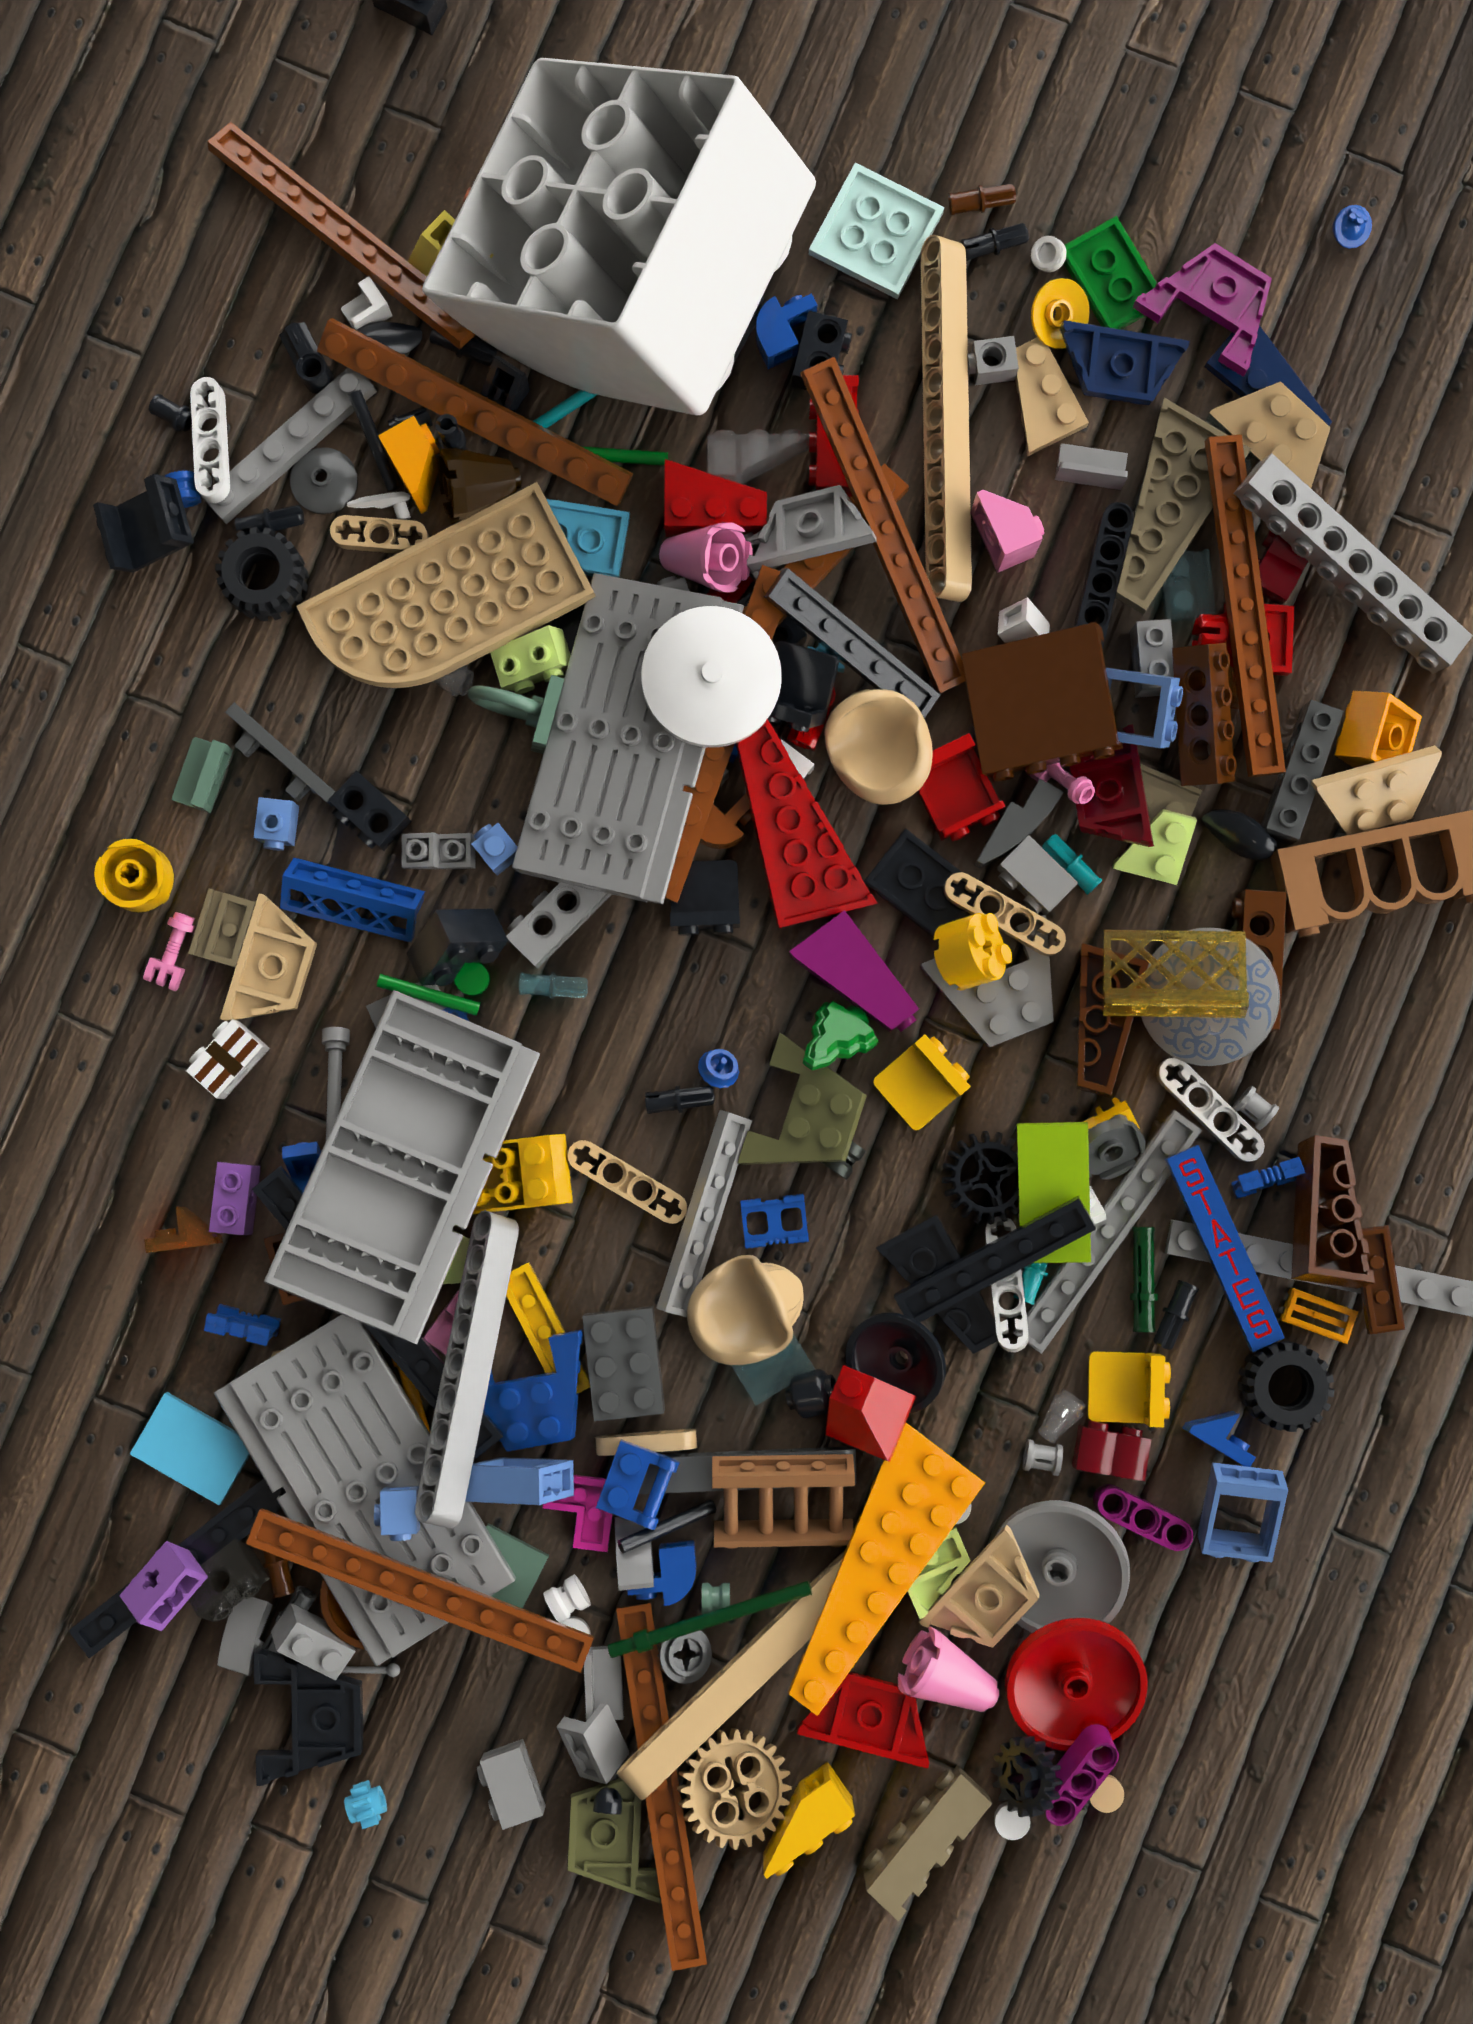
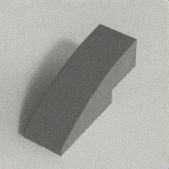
M1039 779L1023 807L1010 802L974 866L982 868L1016 848L1048 816L1064 792Z

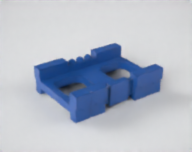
M1300 1157L1280 1162L1279 1167L1276 1165L1273 1166V1169L1268 1167L1267 1171L1262 1169L1261 1173L1255 1170L1237 1176V1181L1231 1182V1186L1236 1199L1257 1193L1256 1189L1258 1188L1261 1190L1271 1187L1274 1183L1278 1187L1296 1181V1176L1303 1175L1306 1172Z
M804 1194L783 1196V1200L774 1199L765 1200V1202H761V1198L740 1201L745 1249L766 1247V1243L772 1245L773 1242L779 1244V1241L782 1244L788 1241V1244L809 1242ZM799 1208L801 1210L803 1226L800 1230H783L781 1211L783 1209ZM759 1211L765 1212L768 1220V1232L758 1235L749 1234L747 1214Z
M223 1304L218 1305L216 1314L208 1313L206 1316L204 1331L223 1336L228 1332L231 1336L247 1337V1342L267 1346L268 1341L273 1336H278L281 1324L280 1318L261 1314L258 1318L256 1314L252 1316L251 1313H247L246 1315L244 1311L239 1313V1308Z

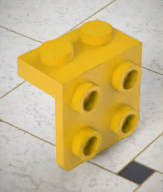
M925 1034L873 1080L876 1089L913 1130H920L953 1100L971 1087L967 1083L970 1076L957 1062L952 1065L944 1056L947 1050L935 1036L929 1039Z
M1091 1352L1088 1357V1418L1095 1422L1144 1423L1149 1427L1164 1428V1419H1169L1170 1401L1169 1398L1165 1397V1383H1170L1171 1377L1170 1363L1165 1362V1356L1159 1353Z

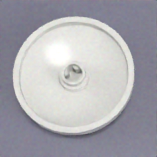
M696 607L681 612L669 619L652 637L642 662V692L647 707L654 719L665 731L675 738L699 747L728 746L751 736L771 715L781 688L780 660L770 637L764 629L748 616L725 607Z

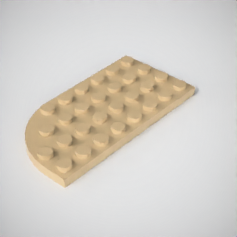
M536 482L308 599L296 607L316 646L341 672L357 681L373 686L406 688L439 679L506 645L511 640L521 637L582 606L587 601L596 597L539 484Z

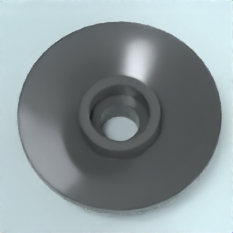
M316 448L310 450L295 463L290 476V485L295 499L302 507L316 514H331L346 507L347 502L353 499L357 490L358 477L353 463L345 454L332 448ZM319 473H327L325 481H316V476Z

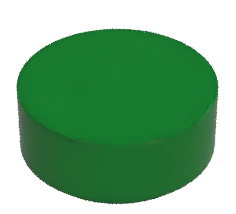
M465 963L454 981L462 993L476 996L487 989L490 976L488 970L481 963Z

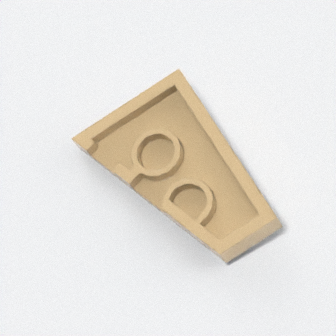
M1038 338L1016 348L1019 369L1015 382L1022 412L1021 419L1026 437L1027 456L1086 428L1089 424L1049 346L1044 345Z

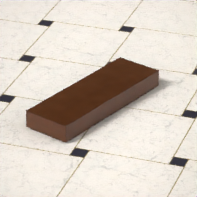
M1389 1225L1362 1228L1363 1238L1367 1239L1370 1252L1367 1254L1369 1269L1373 1270L1375 1278L1374 1284L1360 1288L1367 1334L1405 1330Z

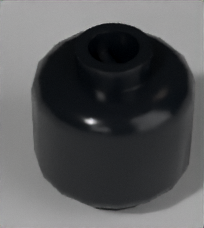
M822 1369L794 1375L790 1381V1389L785 1391L786 1401L790 1410L795 1409L802 1418H812L827 1414L829 1399L836 1383L834 1376L828 1375Z

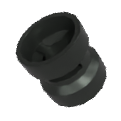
M852 1141L846 1162L821 1163L847 1180L853 1172L852 1166L856 1161L862 1159L866 1151Z

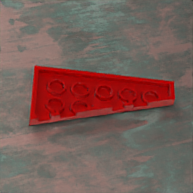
M767 719L755 733L737 742L736 747L777 927L782 928L838 914L844 910L846 912L878 904Z

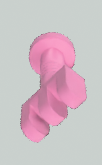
M1060 763L1047 765V771L1028 774L1037 782L1039 779L1047 782L1050 778H1053L1068 789V798L1076 804L1088 803L1095 793L1091 780L1084 776L1076 779L1062 769Z
M175 912L173 917H169L167 924L172 926L173 929L162 960L155 957L149 958L143 975L144 980L151 982L156 970H158L156 984L163 987L167 982L168 976L171 975L168 989L175 992L178 990L185 969L176 966L175 962L186 932L193 933L196 926L193 925L195 918L179 912Z

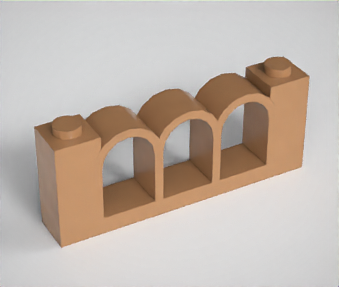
M1473 810L1277 849L1270 858L1278 892H1287L1285 914L1287 934L1298 932L1299 938L1319 934V927L1329 923H1342L1360 915L1365 909L1376 914H1387L1408 905L1412 899L1422 904H1435L1453 896L1454 900L1466 898L1467 904L1473 903ZM1439 834L1448 873L1446 888L1441 893L1430 892L1421 885L1417 876L1409 840ZM1392 843L1401 880V893L1394 903H1386L1379 900L1373 894L1362 849ZM1346 853L1355 892L1354 904L1348 912L1335 911L1326 904L1315 859Z

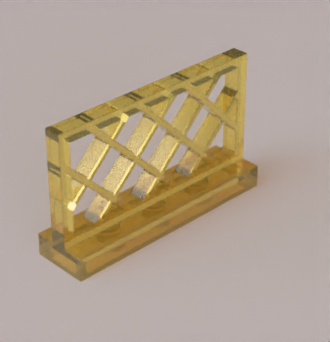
M1104 930L1103 1016L1245 1018L1249 1007L1245 932ZM1111 940H1125L1134 949L1121 960L1111 950ZM1151 941H1161L1169 948L1158 960L1144 949ZM1187 941H1196L1205 949L1193 961L1179 949ZM1221 942H1237L1238 953L1229 961L1215 950ZM1138 953L1151 964L1140 976L1127 965ZM1173 953L1187 965L1176 976L1162 965ZM1208 954L1223 966L1212 977L1197 965ZM1111 960L1116 963V965L1112 969ZM1237 961L1238 970L1233 966V964H1235ZM1120 969L1134 980L1127 988H1111V977ZM1156 969L1170 981L1162 989H1153L1144 981ZM1193 970L1205 983L1199 989H1188L1180 980ZM1228 970L1238 979V990H1224L1215 981ZM1210 986V987H1211L1212 989H1214V990H1206V989Z

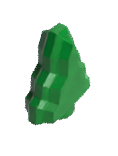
M834 1001L830 1003L824 1002L815 1013L817 1022L811 1030L813 1039L807 1044L802 1064L813 1071L829 1066L837 1058L849 1059L858 1052L866 1054L874 1048L879 1040L875 1036L873 1029L868 1026L869 1020L864 1011L853 1005L845 1009Z

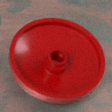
M1090 1618L1062 1619L1047 1624L1033 1632L1016 1649L1009 1662L1005 1677L1006 1698L1017 1725L1026 1735L1034 1736L1036 1742L1044 1741L1046 1742V1747L1061 1751H1067L1086 1727L1093 1724L1105 1726L1113 1740L1121 1736L1139 1716L1144 1706L1148 1689L1145 1665L1134 1643L1116 1627Z

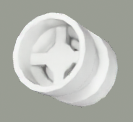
M575 1574L565 1579L563 1587H551L543 1593L551 1613L559 1623L569 1619L575 1609L582 1611L591 1606L589 1596Z

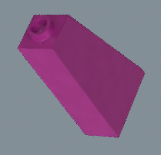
M845 910L789 951V956L793 961L848 1002L859 1007L867 1016L889 1032L896 1027L902 1032L917 1020L913 1014L919 1008Z

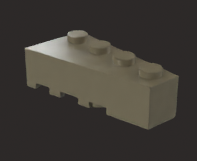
M958 1765L952 1772L948 1769L938 1778L935 1783L937 1788L928 1798L926 1796L921 1797L911 1810L913 1815L906 1823L899 1822L890 1831L887 1837L889 1840L881 1850L877 1848L873 1850L864 1861L863 1865L865 1868L863 1873L866 1891L898 1922L907 1912L902 1905L908 1897L914 1894L919 1897L926 1888V1881L929 1878L931 1868L942 1867L950 1858L954 1849L951 1843L955 1838L959 1842L963 1841L992 1805L989 1794Z

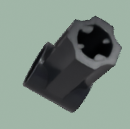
M294 322L284 327L283 332L279 336L296 368L297 374L310 392L318 394L334 380L332 371L322 354L317 352L318 346L305 322ZM321 369L317 376L309 377L313 370Z

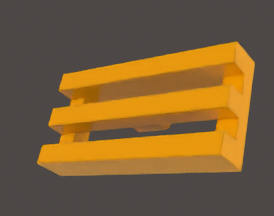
M1290 1287L1289 1297L1285 1301V1309L1283 1314L1281 1313L1279 1320L1348 1344L1358 1311ZM1297 1297L1348 1315L1347 1321L1345 1322L1295 1304ZM1294 1310L1343 1328V1333L1340 1335L1291 1317Z

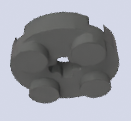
M1115 1115L1110 1120L1101 1122L1088 1129L1089 1177L1092 1178L1091 1174L1099 1175L1100 1179L1118 1177L1133 1168L1136 1164L1134 1158L1138 1155L1139 1150L1143 1155L1146 1146L1144 1136L1137 1125L1128 1121L1125 1115Z

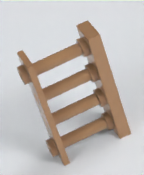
M853 1454L712 1456V1489L723 1488L724 1521H714V1548L847 1546L854 1528L853 1519H843V1487L855 1486ZM794 1487V1520H773V1488ZM808 1487H829V1519H808ZM738 1488H759V1520H738Z

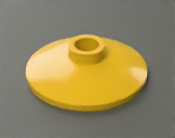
M1058 278L1047 282L1036 294L1031 309V322L1037 338L1044 345L1055 349L1066 348L1060 331L1061 324L1064 320L1088 324L1089 302L1079 284L1070 279ZM1055 309L1056 315L1053 318V311Z

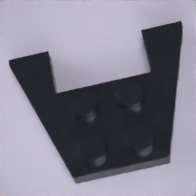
M262 1648L255 1650L254 1684L291 1685L293 1750H258L256 1754V1786H263L269 1784L271 1780L283 1776L288 1778L298 1775L302 1770L314 1766L323 1767L362 1753L363 1688L361 1680L340 1674L335 1681L287 1656Z

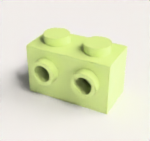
M550 625L511 640L506 645L490 652L501 688L515 691L517 694L533 690L535 688L534 684L545 680V682H549L551 675L563 678L571 656L563 629Z

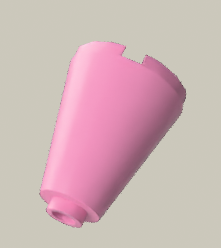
M721 522L665 539L660 547L659 558L662 566L667 571L718 592H734L739 589L737 586L741 580L746 581L750 575L751 570L747 566V559L749 555L753 556V548L751 542L745 540L742 533L745 530L741 526L731 522Z
M928 1627V1633L921 1630L912 1640L904 1654L902 1663L906 1664L907 1668L905 1675L898 1674V1689L910 1697L984 1712L988 1708H992L999 1698L996 1679L937 1629Z

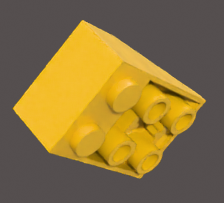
M565 1134L504 1140L496 1159L484 1155L482 1160L491 1162L493 1167L473 1214H479L484 1210L496 1212L573 1203Z
M829 1762L823 1764L798 1783L789 1801L790 1804L787 1805L783 1813L785 1817L780 1819L776 1831L773 1833L763 1853V1875L766 1879L773 1874H776V1876L784 1874L794 1865L793 1860L803 1853L806 1855L812 1854L822 1846V1839L832 1832L839 1834L852 1824V1818L855 1816L852 1796Z

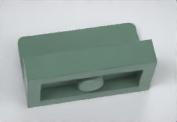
M194 737L172 795V800L211 814L233 750L225 743L216 740L209 742Z

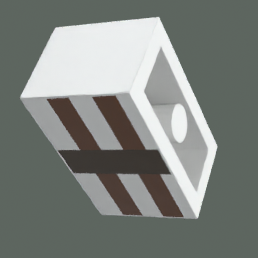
M234 1019L229 1023L224 1021L217 1027L212 1034L215 1039L207 1048L201 1047L192 1055L189 1060L191 1066L186 1070L217 1099H225L270 1049L245 1025Z

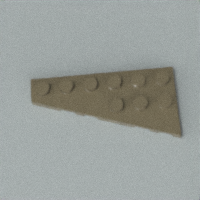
M1166 398L1163 399L1115 595L1116 599L1143 615L1213 510L1204 441L1208 437L1227 436L1226 433ZM1243 444L1246 459L1251 448Z

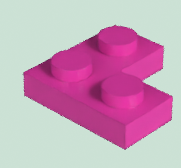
M574 1475V1496L543 1504L544 1509L577 1513L573 1548L608 1552L613 1514L596 1508L606 1481L604 1478Z

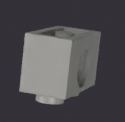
M1171 619L1137 621L1130 630L1133 671L1174 677ZM1134 682L1135 698L1160 696L1161 686Z

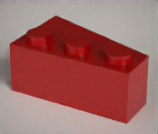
M843 375L857 409L859 375ZM809 399V420H816V432H809V453H815V465H809V486H815V491L840 485L848 497H852V493L812 399Z
M665 459L664 527L666 537L676 536L721 522H731L741 526L745 530V532H742L743 535L749 532H753L755 535L767 524V492Z

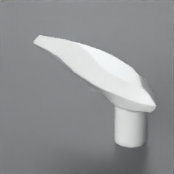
M406 492L365 496L347 502V507L353 508L375 507L382 509L393 506L397 519L407 520L411 518L406 501L410 499V494Z

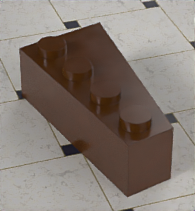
M1084 943L1081 944L1077 1089L1107 1098L1111 1097L1149 961Z
M1314 1135L1298 1143L1297 1157H1300L1306 1173L1296 1176L1291 1279L1355 1289L1374 1284L1373 1270L1369 1269L1367 1254L1370 1253L1367 1239L1363 1238L1360 1218L1363 1217L1361 1205L1357 1204L1354 1191L1356 1180L1348 1140Z

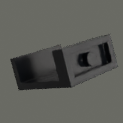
M152 474L144 479L147 491L117 506L99 502L93 504L97 518L96 523L101 533L105 556L110 569L134 573L194 543L176 479Z

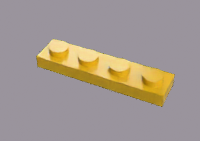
M530 1262L511 1271L506 1297L545 1373L556 1372L548 1338L552 1335L566 1332ZM582 1364L580 1373H578L577 1393L590 1388L589 1377Z

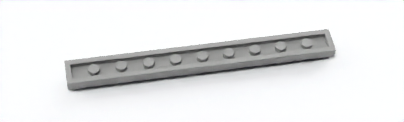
M1171 1219L1164 1253L1211 1263L1194 1224ZM1238 1233L1255 1272L1291 1279L1293 1244ZM1395 1265L1401 1302L1473 1317V1281ZM1301 1281L1361 1294L1360 1288L1355 1289L1349 1287Z

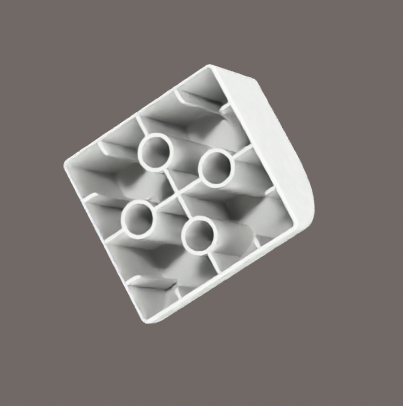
M539 58L532 65L422 289L424 294L438 307L479 338L545 376L600 396L691 415H702L708 410L716 391L723 386L731 374L734 354L773 273L780 268L789 254L792 234L815 189L816 180L737 76Z

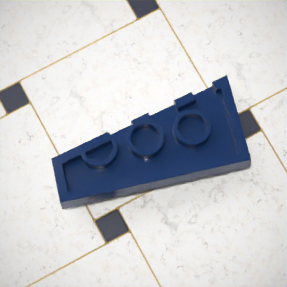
M1260 325L1251 355L1250 367L1244 377L1218 361L1221 353L1235 335L1233 332L1204 366L1240 397L1282 382L1328 426L1332 423Z

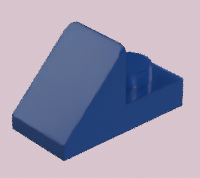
M1234 1411L1185 1422L1182 1429L1242 1466L1251 1467L1256 1458L1247 1452L1250 1447L1249 1444L1232 1434L1229 1440L1226 1439L1240 1415Z

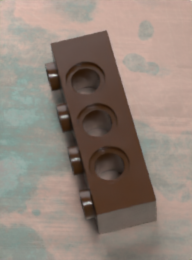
M1226 643L1172 648L1174 677L1180 678L1179 686L1183 687L1181 704L1179 707H1176L1181 786L1235 781L1237 763L1233 756L1232 739L1234 737V725L1231 721L1230 709L1232 691L1229 687L1228 679L1230 657L1227 652ZM1204 674H1205V676H1206V685H1205V686H1204V684H1203V675H1204ZM1206 709H1207L1208 714H1209L1208 720H1206V718H1205V710H1206ZM1208 743H1209V745H1210V747H1211V753H1210V755L1208 754V751H1207V745H1208Z
M1245 889L1238 893V898L1233 899L1232 918L1237 919L1235 933L1246 937L1256 944L1268 957L1277 975L1280 989V1004L1276 1021L1270 1031L1273 1032L1280 1030L1287 892ZM1252 918H1257L1263 923L1264 932L1262 935H1256L1251 931L1250 921Z

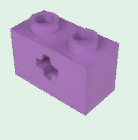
M217 1162L209 1232L236 1235L253 1234L257 1195L253 1192L252 1188L259 1183L261 1166Z
M166 1541L119 1596L138 1623L162 1631L208 1578V1575L188 1549Z

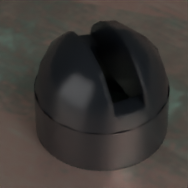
M606 1787L600 1789L594 1800L593 1812L621 1814L622 1797L620 1793L614 1788L609 1789Z

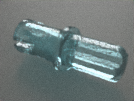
M552 972L551 975L520 974V995H544L554 1000L555 996L585 998L588 993V980L586 978L556 976L555 972Z

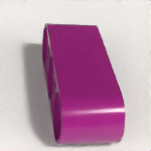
M1104 1484L1094 1492L1093 1505L1106 1519L1173 1551H1183L1192 1543L1193 1530L1179 1516L1115 1485ZM1109 1494H1117L1119 1497L1118 1506L1113 1510H1104V1498ZM1141 1509H1148L1151 1515L1148 1523L1142 1526L1136 1525V1513ZM1176 1524L1181 1525L1182 1534L1180 1538L1175 1541H1169L1166 1535L1169 1527Z
M1093 1724L1086 1727L1057 1763V1765L1061 1766V1769L1055 1772L1056 1778L1063 1781L1062 1785L1055 1786V1790L1059 1793L1060 1798L1051 1801L1054 1807L1052 1810L1044 1811L1047 1820L1051 1824L1064 1826L1072 1822L1116 1766L1119 1760V1753L1109 1730L1105 1726Z

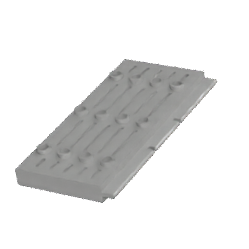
M594 573L591 587L596 597L587 601L584 606L512 868L521 874L638 901L663 904L693 797L692 793L685 792L683 789L684 786L695 788L706 747L691 745L675 738L665 731L654 719L647 707L642 692L641 669L644 654L649 642L658 629L669 619L681 612L696 607L718 606L743 613L744 605L724 601L721 597Z
M393 990L264 1282L390 1335L417 1344L463 1238V1235L452 1231L455 1225L463 1230L467 1228L493 1167L491 1162H486L482 1159L484 1155L497 1158L540 1057V1053L522 1046V1043Z
M340 1315L214 1392L215 1397L272 1493L281 1487L285 1489L286 1493L282 1496L279 1495L277 1501L287 1518L488 1596H492L515 1581L516 1576L471 1502H465L462 1518L454 1528L420 1522V1530L417 1534H411L410 1540L391 1541L390 1535H381V1526H375L374 1505L380 1504V1491L383 1488L420 1485L430 1433L363 1323ZM320 1573L375 1666L380 1665L391 1657H395L449 1623Z

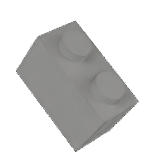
M1029 835L996 868L1001 873L998 876L999 879L1009 889L1014 890L1017 888L1025 896L1023 902L1030 910L1037 914L1041 912L1045 916L1078 884Z
M293 1603L289 1604L271 1630L277 1652L335 1681L356 1652L354 1646L345 1643L332 1632L324 1619Z
M521 1739L483 1753L480 1765L477 1766V1772L481 1785L483 1787L488 1786L492 1797L488 1801L489 1809L493 1820L500 1821L502 1830L543 1816L546 1805L524 1740Z

